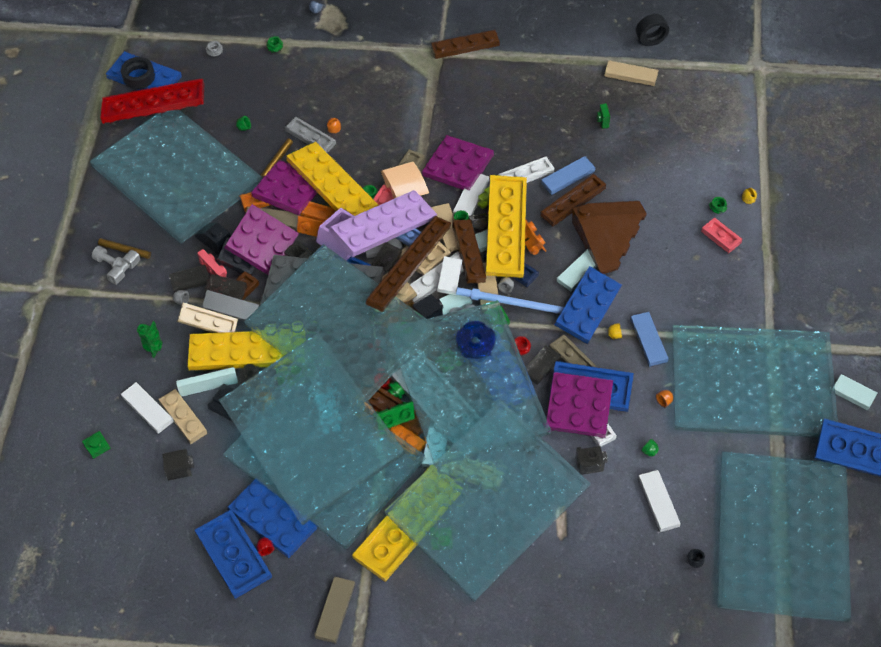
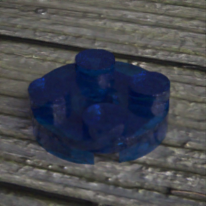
M468 322L457 332L456 345L461 355L465 358L479 359L490 356L495 347V332L491 327L485 326L483 322ZM473 337H477L481 341L474 343L471 340H473Z

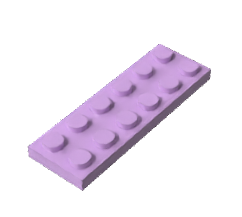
M413 190L330 227L329 232L348 254L354 257L430 222L437 214Z

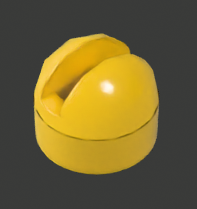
M748 188L743 191V202L752 204L756 201V190Z
M620 323L610 325L608 328V335L612 339L622 338Z

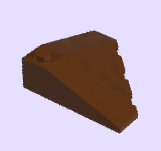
M640 201L588 203L573 208L572 224L585 248L588 249L599 272L606 274L619 269L621 265L619 260L628 252L630 248L629 242L631 238H635L640 229L639 223L646 218L647 213Z

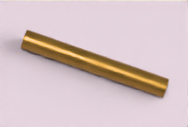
M288 138L262 172L260 175L262 179L293 143L291 139Z
M102 238L98 240V245L125 253L133 250L140 257L147 259L151 256L149 251Z

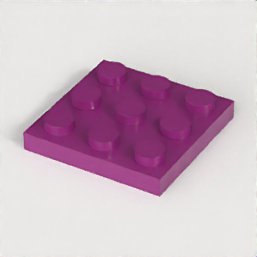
M446 135L422 170V175L441 183L470 191L479 175L482 174L494 156V151Z
M281 160L273 166L252 191L253 198L296 215H300L309 201L317 194L316 190L289 163Z
M252 204L224 248L268 275L273 256H286L299 233Z
M554 372L545 429L606 438L613 380Z

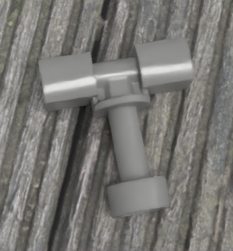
M97 246L92 252V259L98 262L105 261L112 265L107 278L115 285L125 277L124 272L128 268L133 269L140 261L139 254L133 250H130L123 258L117 257L116 259L108 255L107 250L101 246Z

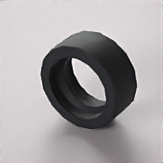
M660 14L648 15L641 19L636 26V34L640 42L646 46L659 44L668 36L670 31L668 23ZM660 26L653 33L645 34L652 27Z
M130 58L121 66L124 84L129 88H146L155 79L153 65L147 58ZM137 69L147 70L144 75L139 77L128 76Z

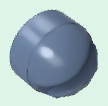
M311 0L309 10L317 14L321 11L323 4Z

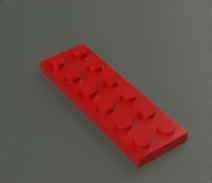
M203 78L103 97L100 119L102 123H113L118 120L204 104Z

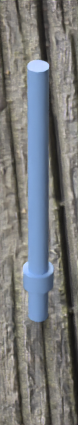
M457 287L456 295L471 297L472 300L478 301V299L557 314H561L564 309L561 306L481 292L480 289L475 288L470 290Z

